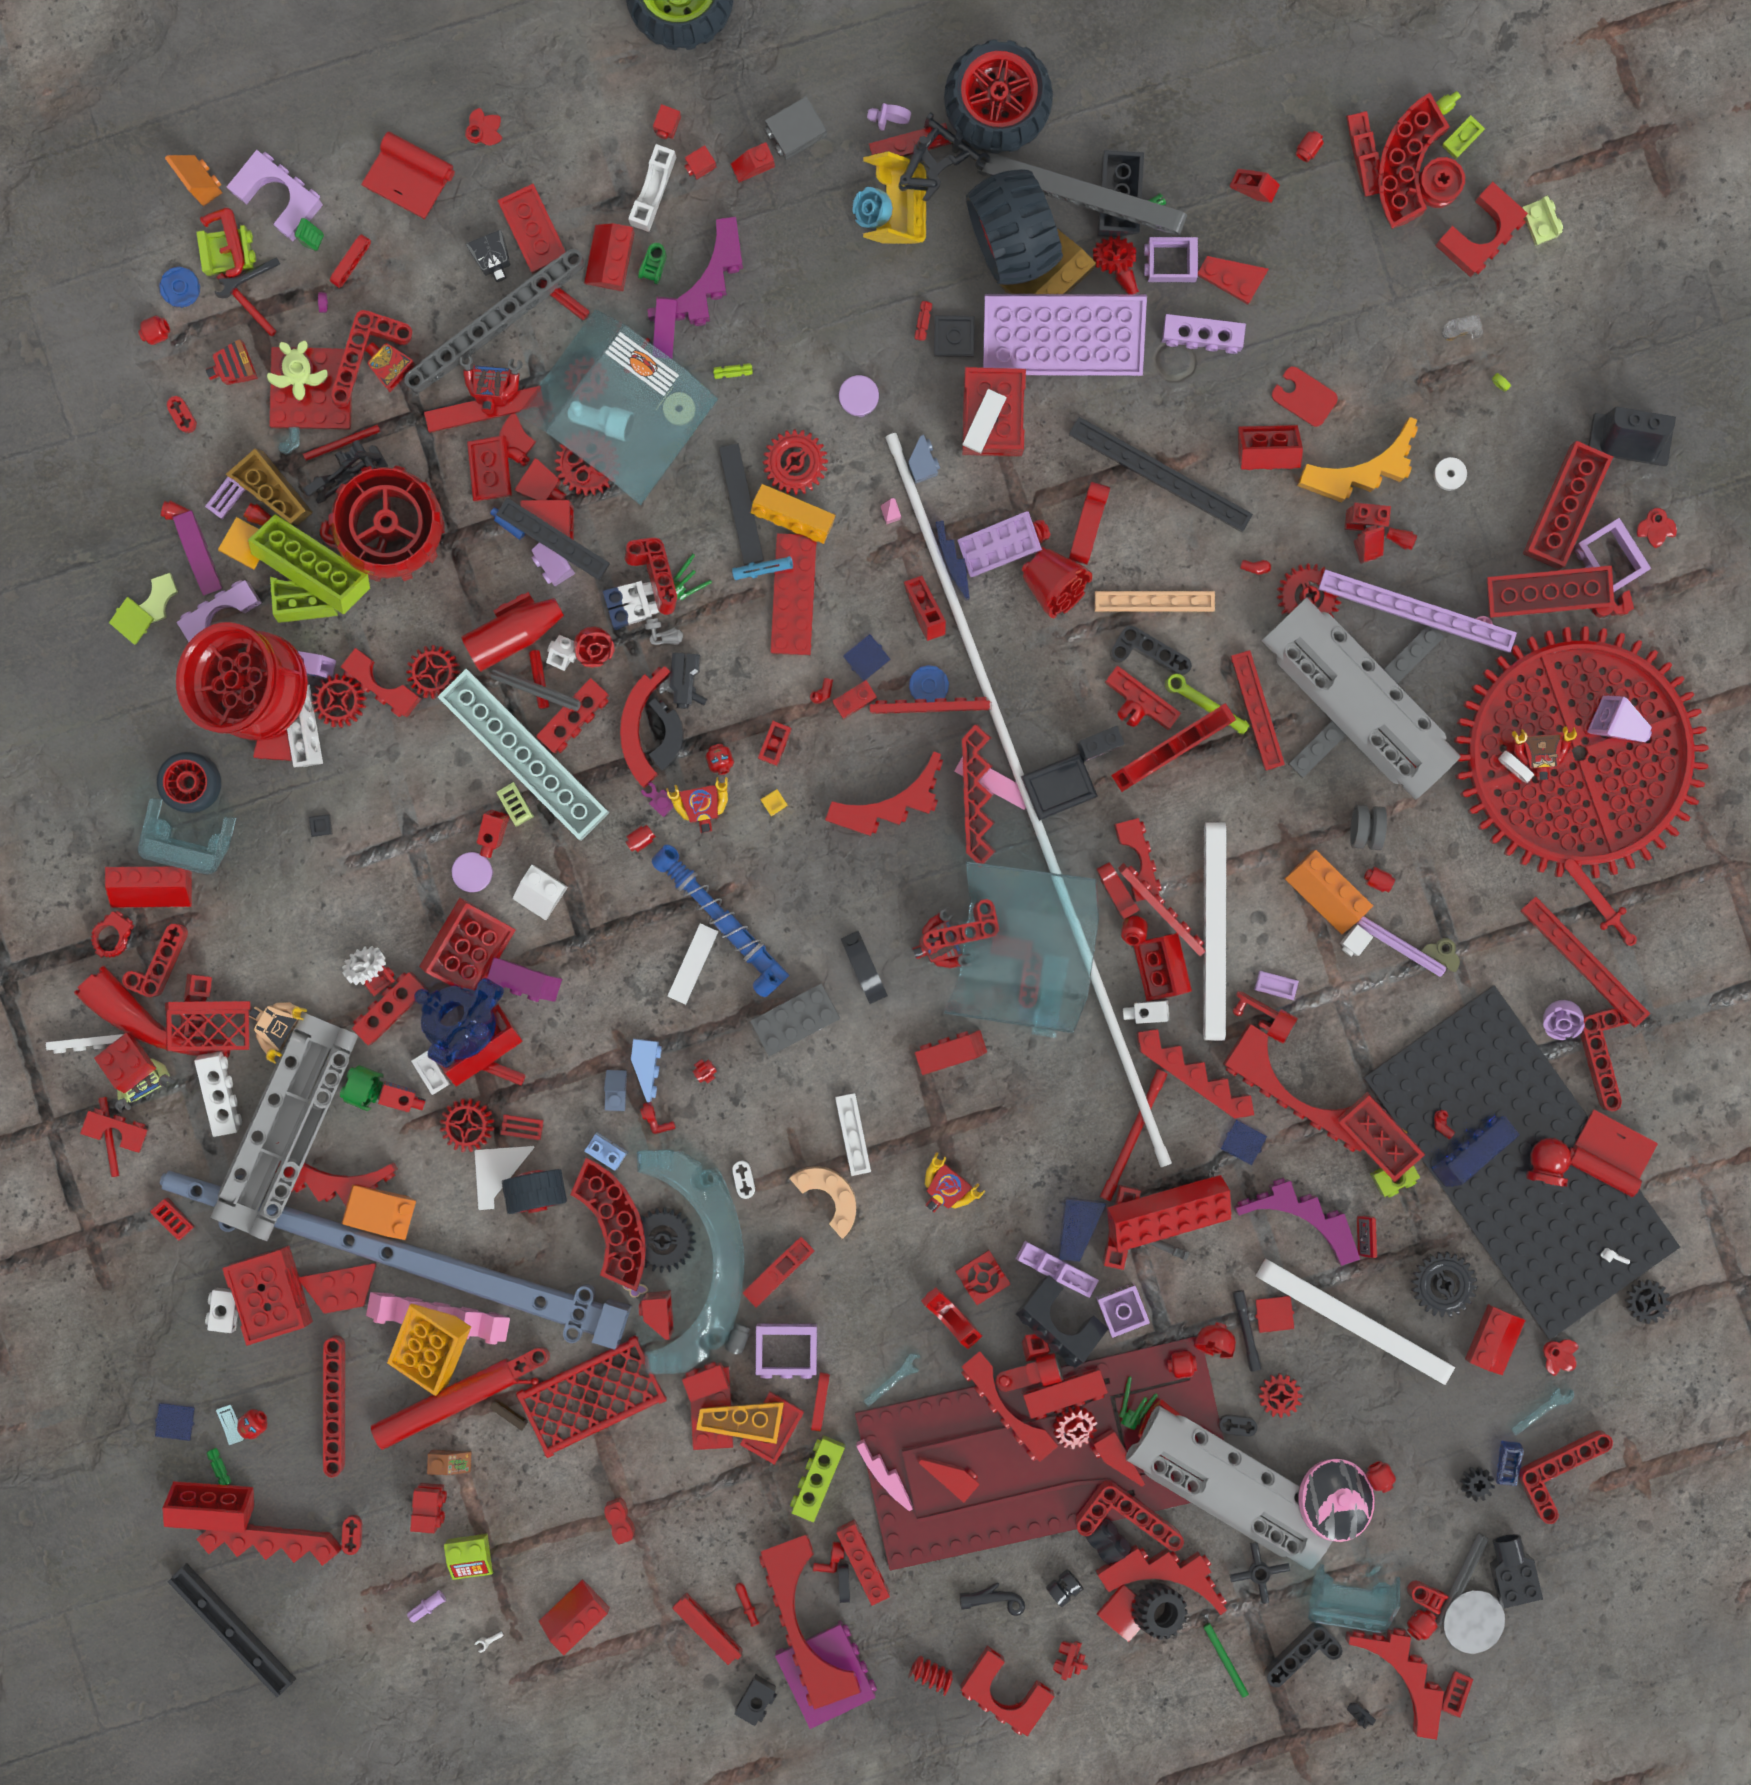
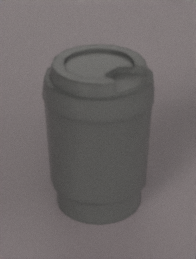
M736 1322L725 1343V1350L733 1354H742L751 1328Z

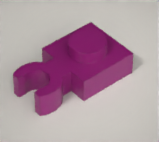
M649 782L652 792L646 793L644 790L641 792L645 797L653 799L649 804L660 815L665 817L674 808L672 801L663 789L658 793L656 786Z

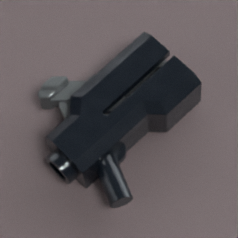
M672 653L671 674L666 681L659 685V693L663 694L665 691L674 693L673 703L677 705L676 708L688 709L689 706H692L693 701L705 706L708 700L697 694L694 687V678L700 673L701 656L699 654L687 653L685 655V653Z

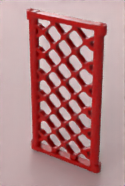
M636 1335L618 1345L615 1350L609 1349L529 1389H522L516 1392V1396L521 1402L547 1458L554 1456L555 1452L646 1408L667 1401V1397L662 1391ZM632 1347H636L641 1359L631 1357ZM621 1354L626 1358L623 1368L612 1364L614 1356ZM628 1359L639 1362L637 1372L634 1373L626 1370L625 1367ZM601 1362L608 1367L606 1375L600 1376L595 1374V1365ZM641 1364H644L650 1377L639 1374ZM610 1368L621 1371L618 1381L607 1377ZM582 1371L589 1374L588 1384L577 1383L576 1374ZM626 1372L634 1375L635 1378L631 1386L621 1383L623 1373ZM593 1376L603 1380L600 1390L589 1386ZM637 1377L648 1381L644 1391L634 1387ZM564 1380L571 1383L572 1387L569 1394L558 1391V1383ZM606 1381L616 1384L614 1394L611 1395L603 1392ZM650 1382L653 1383L658 1393L655 1396L647 1391ZM574 1385L585 1389L583 1398L580 1399L571 1395ZM619 1386L629 1388L630 1393L627 1399L616 1396ZM547 1388L554 1394L550 1403L540 1399V1392ZM587 1390L598 1393L596 1403L585 1400ZM637 1391L642 1393L643 1401L635 1405L629 1400L631 1392ZM556 1394L567 1397L564 1407L554 1405L553 1401ZM600 1395L612 1398L609 1408L598 1405ZM528 1397L535 1401L533 1411L530 1410L525 1400ZM569 1399L580 1402L577 1412L567 1409ZM615 1399L625 1402L624 1411L617 1413L611 1409ZM538 1403L549 1406L546 1416L535 1412ZM583 1403L594 1407L590 1417L580 1413ZM552 1407L562 1410L559 1421L549 1418V1412ZM595 1409L606 1410L607 1419L601 1422L594 1419ZM565 1412L576 1416L573 1425L562 1422ZM534 1416L544 1419L542 1429H539ZM583 1417L588 1419V1428L582 1431L575 1426L577 1418ZM546 1421H551L558 1425L555 1434L544 1431ZM561 1425L571 1429L570 1437L564 1440L557 1435ZM542 1434L553 1438L551 1446H547Z

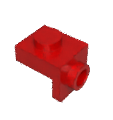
M382 966L384 970L378 971V977H373L371 982L365 981L364 985L373 997L395 982L393 979L395 975L389 967L385 968Z

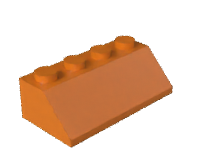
M1312 850L1285 878L1341 935L1356 924L1373 907L1317 850Z

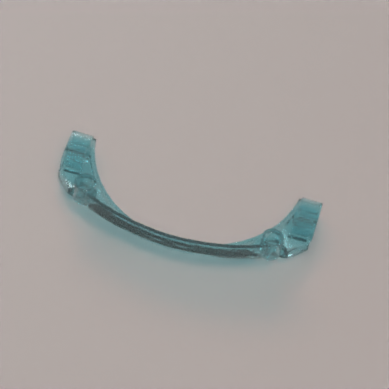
M641 1150L637 1151V1172L666 1182L691 1203L706 1228L712 1248V1283L707 1301L700 1315L692 1326L674 1342L665 1347L645 1352V1373H683L690 1371L709 1357L710 1351L708 1349H718L724 1346L733 1328L739 1309L744 1277L742 1234L733 1200L718 1169L702 1170L700 1162L682 1151ZM708 1173L713 1175L714 1180L712 1183L707 1179ZM714 1334L719 1336L720 1343L715 1342Z

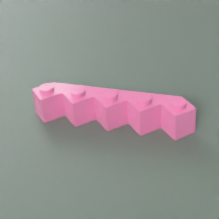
M370 1292L366 1316L374 1319L373 1322L385 1324L386 1321H395L402 1324L408 1307L412 1303L458 1317L472 1327L467 1339H469V1336H478L485 1339V1343L497 1344V1341L506 1342L510 1318L499 1313L479 1312L477 1309L451 1307L450 1304L440 1302H424L423 1299L413 1297L405 1298L391 1293Z

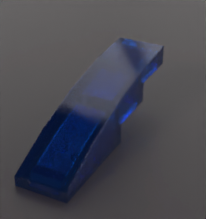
M936 521L938 542L945 565L965 601H968L970 596L965 558H956L954 539L946 540L944 521Z

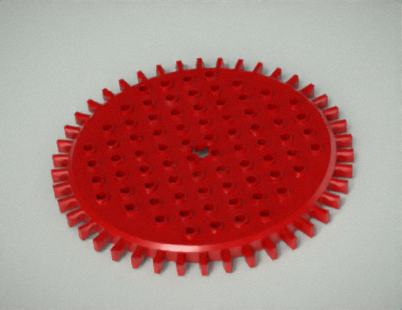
M1584 626L1580 630V641H1572L1570 627H1565L1562 629L1563 642L1555 644L1551 630L1544 632L1546 647L1539 649L1533 636L1526 639L1531 653L1524 656L1517 645L1513 646L1511 653L1517 661L1509 665L1505 658L1499 656L1495 661L1503 669V672L1498 677L1488 669L1482 673L1485 678L1492 682L1490 687L1486 690L1478 684L1472 686L1471 689L1481 695L1482 699L1479 705L1473 701H1465L1463 704L1467 709L1475 711L1473 720L1460 718L1457 721L1461 726L1470 727L1469 737L1458 736L1454 738V742L1458 744H1468V754H1459L1461 757L1458 759V762L1468 761L1469 771L1456 774V779L1464 780L1470 778L1473 786L1471 789L1462 791L1460 795L1461 797H1470L1476 794L1479 804L1472 806L1468 813L1475 814L1482 809L1484 810L1488 818L1480 822L1477 827L1479 830L1488 828L1493 823L1498 832L1491 837L1490 842L1495 844L1503 836L1511 841L1504 851L1506 856L1513 854L1517 846L1525 850L1519 864L1527 865L1531 856L1534 855L1540 858L1537 872L1543 873L1548 861L1556 862L1555 877H1562L1565 861L1567 859H1574L1580 868L1582 865H1590L1592 879L1600 877L1599 863H1607L1610 875L1618 874V868L1615 860L1623 858L1626 867L1633 869L1635 868V862L1631 854L1637 850L1645 861L1652 859L1646 845L1652 841L1660 850L1665 849L1667 846L1658 835L1663 830H1666L1669 835L1678 836L1680 832L1670 822L1675 816L1684 822L1690 820L1691 817L1680 810L1683 802L1689 805H1698L1699 800L1687 795L1690 786L1695 788L1705 786L1703 781L1692 779L1693 769H1707L1708 764L1694 762V752L1709 750V745H1694L1693 735L1702 734L1707 729L1703 726L1692 728L1689 718L1698 716L1702 711L1701 709H1692L1687 712L1683 702L1690 700L1694 693L1686 692L1679 697L1674 689L1683 682V676L1674 678L1670 683L1663 676L1670 670L1672 666L1670 662L1661 665L1658 670L1651 665L1658 651L1653 650L1649 652L1645 659L1637 655L1642 641H1635L1630 651L1622 648L1625 634L1619 633L1615 638L1614 645L1605 643L1607 637V629L1605 628L1599 630L1597 642L1589 641V628ZM1574 656H1578V657H1579V662H1578V663L1574 662V660H1573V657H1574ZM1556 662L1560 663V669L1555 668ZM1600 668L1605 670L1604 675L1599 673ZM1537 669L1542 671L1541 676L1536 675ZM1581 674L1586 676L1584 682L1580 680ZM1519 675L1523 677L1522 683L1517 681ZM1625 680L1630 682L1629 687L1624 685ZM1562 681H1565L1567 683L1566 688H1563L1561 686ZM1607 686L1611 688L1610 694L1605 690ZM1543 688L1548 689L1549 692L1547 695L1543 694ZM1651 692L1655 693V699L1650 698ZM1588 693L1592 694V700L1587 699ZM1525 694L1529 695V701L1524 700ZM1602 697H1625L1630 703L1632 699H1636L1637 704L1634 707L1652 727L1650 730V743L1607 736L1602 738L1600 735L1588 733L1587 731L1594 718L1593 714L1597 711ZM1569 700H1572L1574 702L1573 707H1570L1568 705ZM1506 701H1509L1511 703L1510 708H1507L1505 706ZM1551 706L1555 708L1554 714L1549 711ZM1657 711L1662 712L1661 718L1657 717ZM1531 713L1536 714V720L1530 718ZM1576 718L1581 721L1579 726L1575 724ZM1512 720L1518 722L1516 727L1512 726ZM1557 725L1562 727L1561 732L1556 731ZM1494 726H1497L1499 728V732L1497 734L1493 732ZM1564 727H1567V733H1571L1573 728L1576 730L1577 736L1572 740L1563 762L1558 767L1548 768L1549 780H1538L1537 783H1533L1531 778L1528 783H1525L1511 771H1508L1498 760L1503 754L1499 749L1501 745L1505 746V751L1517 758L1514 755L1515 739L1512 736L1513 731L1518 736L1521 735V730L1523 729L1527 736H1537L1538 732H1542L1543 735L1562 734L1563 737ZM1665 729L1669 731L1668 737H1665L1663 734ZM1583 737L1587 739L1586 745L1581 742ZM1627 743H1630L1632 746L1630 750L1626 749ZM1576 746H1581L1586 750V756L1582 761L1574 760L1572 749ZM1672 748L1676 751L1674 756L1670 754ZM1609 749L1613 752L1611 757L1607 755ZM1482 752H1486V759L1481 758ZM1652 755L1657 757L1656 762L1651 760ZM1589 756L1594 758L1593 763L1588 761ZM1633 762H1637V763H1638V768H1637V769H1634V768H1633V766H1632ZM1570 763L1575 764L1574 770L1569 768ZM1615 768L1620 771L1618 776L1614 774ZM1529 769L1537 777L1536 769ZM1552 769L1557 772L1555 777L1550 773ZM1489 770L1494 773L1492 778L1487 775ZM1659 774L1664 776L1663 781L1658 779ZM1596 775L1601 777L1600 782L1595 781ZM1641 780L1645 782L1643 788L1639 786ZM1578 781L1582 783L1580 789L1576 787ZM1515 782L1519 784L1518 790L1513 788ZM1622 787L1626 788L1625 794L1620 792ZM1559 788L1563 790L1562 795H1558L1557 790ZM1496 789L1500 791L1498 797L1494 795ZM1602 794L1607 795L1606 801L1602 800ZM1539 795L1544 796L1545 799L1543 802L1539 801ZM1647 799H1650L1652 802L1650 807L1646 805ZM1584 800L1588 801L1589 806L1587 808L1583 806ZM1521 801L1526 804L1524 809L1520 808ZM1628 806H1631L1633 808L1632 813H1629L1627 811ZM1565 807H1568L1570 809L1569 814H1565ZM1502 808H1505L1507 810V814L1505 816L1501 814ZM1610 812L1614 814L1613 820H1610L1608 817ZM1547 813L1551 815L1550 821L1545 819ZM1591 819L1595 820V826L1590 825ZM1528 820L1532 821V827L1530 828L1526 825ZM1636 824L1640 827L1638 832L1634 830ZM1572 826H1575L1577 828V831L1575 833L1571 832ZM1617 831L1621 833L1619 839L1615 837ZM1554 832L1558 834V838L1556 840L1552 838V834ZM1597 838L1602 839L1601 845L1596 843ZM1580 844L1583 846L1582 852H1579L1577 849Z

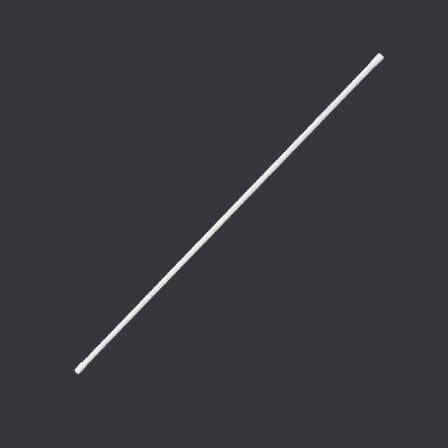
M892 433L885 437L889 449L894 456L983 695L992 702V710H989L1153 1143L1160 1167L1167 1166L1172 1163L1161 1139L1042 820H1038L1021 779V776L1024 775L903 455L897 433Z

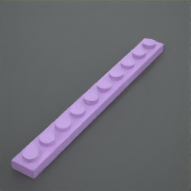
M1328 570L1324 571L1318 590L1506 652H1511L1517 634L1516 632Z

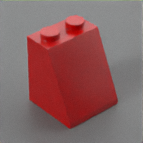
M569 500L521 501V507L574 540V506Z

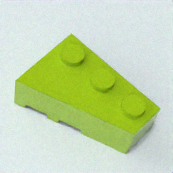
M270 577L273 616L278 623L338 616L336 609L295 582L282 581Z

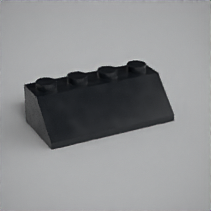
M1104 150L1100 186L1142 199L1144 152ZM1099 212L1098 236L1122 237L1140 232V224Z

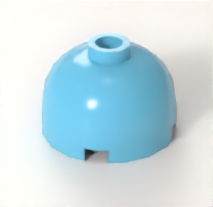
M866 187L865 190L857 193L853 201L852 210L853 214H856V222L861 227L874 229L882 227L889 221L893 206L886 192L879 188Z

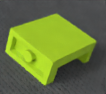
M241 225L238 233L245 258L242 269L244 271L254 268L253 262H256V255L254 250H251V243L253 242L252 232L245 225ZM205 231L196 232L202 271L207 276L224 274L226 270L235 267L231 252L227 254L220 253V248L228 246L224 231L208 234Z

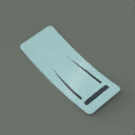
M228 1405L217 1409L216 1412L223 1426L228 1444L232 1445L243 1441L244 1438L237 1431L238 1420L232 1406Z

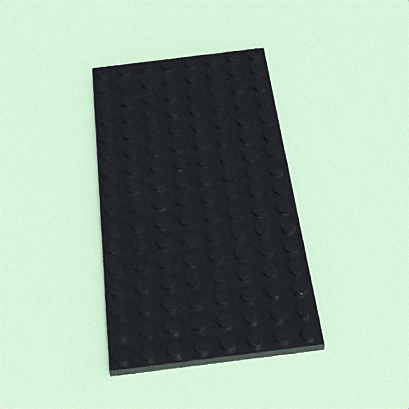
M1492 985L1363 1077L1391 1118L1408 1132L1407 1135L1424 1152L1425 1156L1421 1158L1422 1162L1549 1340L1680 1248L1640 1189L1634 1197H1630L1572 1165L1563 1174L1564 1178H1568L1567 1187L1546 1184L1544 1181L1539 1180L1532 1181L1526 1179L1527 1171L1534 1169L1531 1164V1152L1535 1144L1546 1138H1556L1565 1143L1568 1149L1570 1147L1573 1148L1589 1117L1495 985ZM1445 1110L1448 1113L1447 1126L1455 1131L1451 1139L1446 1138L1435 1129L1434 1115L1437 1111ZM1605 1248H1609L1619 1256L1629 1259L1630 1263L1626 1264L1615 1258L1608 1262L1600 1255Z

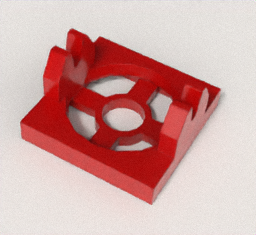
M987 1250L955 1271L976 1305H979L1011 1284L990 1250ZM978 1263H988L993 1267L987 1271L981 1269ZM973 1267L976 1271L975 1279L968 1282V1274ZM980 1272H986L989 1275V1279L987 1282L981 1283L977 1280V1275ZM998 1273V1282L993 1288L990 1283L991 1276ZM978 1284L984 1285L988 1292H978L972 1288Z

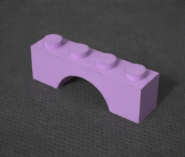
M239 580L232 584L230 590L217 593L212 601H205L197 606L198 609L191 613L189 611L180 617L181 620L177 621V624L188 642L200 631L209 627L213 616L221 609L232 607L247 613L260 605L262 602L251 584L246 580Z

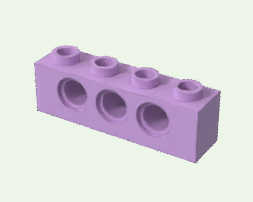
M1166 314L1161 342L1171 347H1177L1180 344L1186 345V348L1189 349L1205 347L1207 351L1222 349L1226 350V353L1236 354L1243 348L1246 324ZM1186 329L1188 336L1182 337L1178 330ZM1205 331L1208 334V338L1201 339L1198 332ZM1218 334H1226L1228 340L1225 342L1221 341L1218 338Z

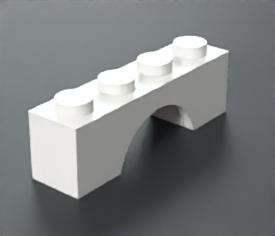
M655 145L649 161L644 186L639 197L634 202L628 219L631 226L647 232L650 231L676 160L674 150Z

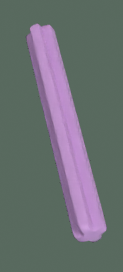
M1363 916L1356 925H1359L1366 932L1441 977L1446 971V966Z

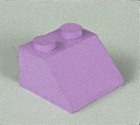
M538 543L531 550L534 554L531 558L537 567L542 566L545 572L542 575L548 584L552 582L554 586H557L575 574L566 559L541 543Z

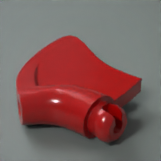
M512 413L504 423L499 436H506L508 458L522 466H527L530 462L527 454L536 441L524 432L517 415Z

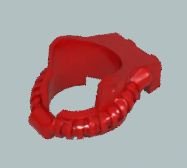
M112 911L110 915H105L104 921L98 922L91 933V942L94 946L93 948L96 949L95 954L101 958L104 956L112 958L122 954V951L124 952L128 944L127 937L131 934L130 929H133L135 926L133 921L129 918H124L120 911ZM108 926L115 927L119 933V941L113 951H105L99 944V934Z

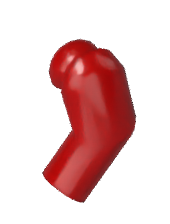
M1243 560L1240 568L1261 575L1270 572L1271 564L1267 560L1254 563Z
M824 678L822 688L810 694V700L813 703L820 704L830 698L833 679Z
M1445 1110L1437 1111L1434 1115L1435 1129L1446 1138L1451 1139L1455 1131L1447 1126L1448 1113Z

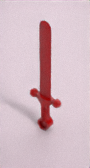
M1567 859L1564 864L1566 870L1606 919L1605 922L1600 924V929L1606 930L1609 925H1613L1622 935L1623 942L1626 945H1635L1637 942L1636 936L1629 933L1620 921L1621 915H1624L1627 911L1626 908L1620 907L1615 912L1574 859Z

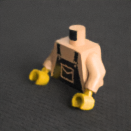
M290 1002L275 1003L273 1006H267L265 1011L256 1006L252 1009L249 1017L258 1022L254 1031L257 1033L256 1038L261 1048L267 1054V1060L276 1064L275 1056L282 1057V1054L278 1051L283 1050L298 1020H304V1018H301V1012H307V1009L300 1008Z

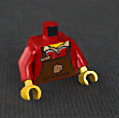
M1567 727L1563 728V737L1562 734L1527 736L1523 729L1521 730V735L1518 736L1513 731L1512 736L1515 739L1514 755L1528 769H1536L1537 780H1549L1548 768L1558 767L1563 762L1572 740L1577 736L1575 728H1573L1571 733H1567Z

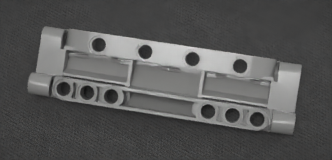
M1307 597L1262 640L1273 653L1277 654L1276 660L1278 665L1390 781L1395 784H1403V788L1415 800L1439 780L1461 757L1446 741L1445 733L1329 613L1321 612ZM1294 641L1317 663V665L1332 679V681H1331V680L1315 665V663L1294 643ZM1378 729H1380L1406 755V757L1416 766V768Z
M304 1012L301 1013V1018H304V1020H298L294 1031H291L281 1052L282 1057H279L219 1190V1198L210 1216L217 1221L245 1231L265 1241H268L277 1218L282 1214L345 1072L349 1056L358 1038V1035ZM337 1054H341L343 1057V1061L339 1065H335L333 1061ZM288 1056H292L295 1060L291 1067L285 1065V1059ZM328 1073H333L334 1081L330 1084L326 1083L325 1076ZM324 1091L326 1093L325 1101L318 1102V1093ZM272 1093L278 1095V1101L275 1104L268 1102V1097ZM254 1131L261 1132L260 1140H252L251 1136ZM291 1166L293 1174L285 1177L283 1174L284 1169ZM243 1168L245 1171L244 1176L240 1179L235 1178V1171ZM283 1185L285 1192L277 1196L275 1194L276 1187ZM275 1204L276 1212L271 1215L267 1214V1207Z
M1157 1406L1153 1410L1139 1443L1133 1444L1126 1454L1125 1459L1138 1468L1143 1469L1149 1478L1277 1555L1288 1557L1308 1570L1315 1567L1332 1543V1541L1322 1539L1314 1534L1304 1522L1299 1508L1300 1486L1191 1420L1180 1415L1175 1416L1161 1406ZM1228 1455L1231 1457V1463L1228 1460ZM1154 1463L1157 1465V1471L1154 1469ZM1175 1464L1179 1465L1180 1467L1184 1468L1185 1470L1189 1471L1190 1473L1194 1474L1195 1476L1199 1477L1204 1481L1199 1480L1198 1478L1179 1468ZM1171 1473L1174 1476V1482L1171 1479ZM1187 1484L1191 1486V1491L1188 1490ZM1260 1515L1277 1524L1278 1526L1282 1527L1286 1531L1282 1530L1281 1528L1262 1518ZM1254 1523L1257 1526V1531L1254 1529ZM1287 1543L1290 1546V1551L1287 1549Z

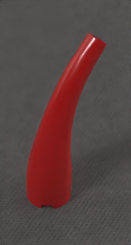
M106 966L99 968V973L90 975L77 987L78 990L74 991V994L89 1009L114 1027L143 1042L166 1050V1027L158 1023ZM178 1033L172 1037V1047H180L185 1042ZM193 1038L190 1040L196 1047H200L205 1042ZM211 1039L210 1041L216 1046H221L226 1040ZM230 1050L172 1051L193 1056L222 1051L224 1057L229 1058Z

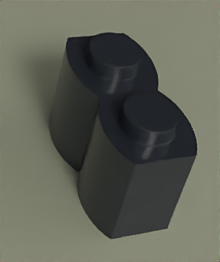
M1108 1518L1103 1519L1091 1535L1085 1536L1089 1544L1097 1549L1101 1559L1108 1565L1124 1559L1131 1550L1128 1541L1118 1533L1116 1526Z

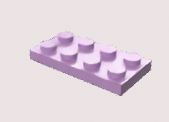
M1029 512L1021 513L957 540L970 577H975L1042 550Z

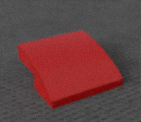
M1121 1585L1096 1614L1119 1635L1130 1642L1140 1630L1134 1622L1135 1618L1132 1616V1611H1134L1132 1603L1136 1602L1134 1598L1137 1594L1126 1585Z

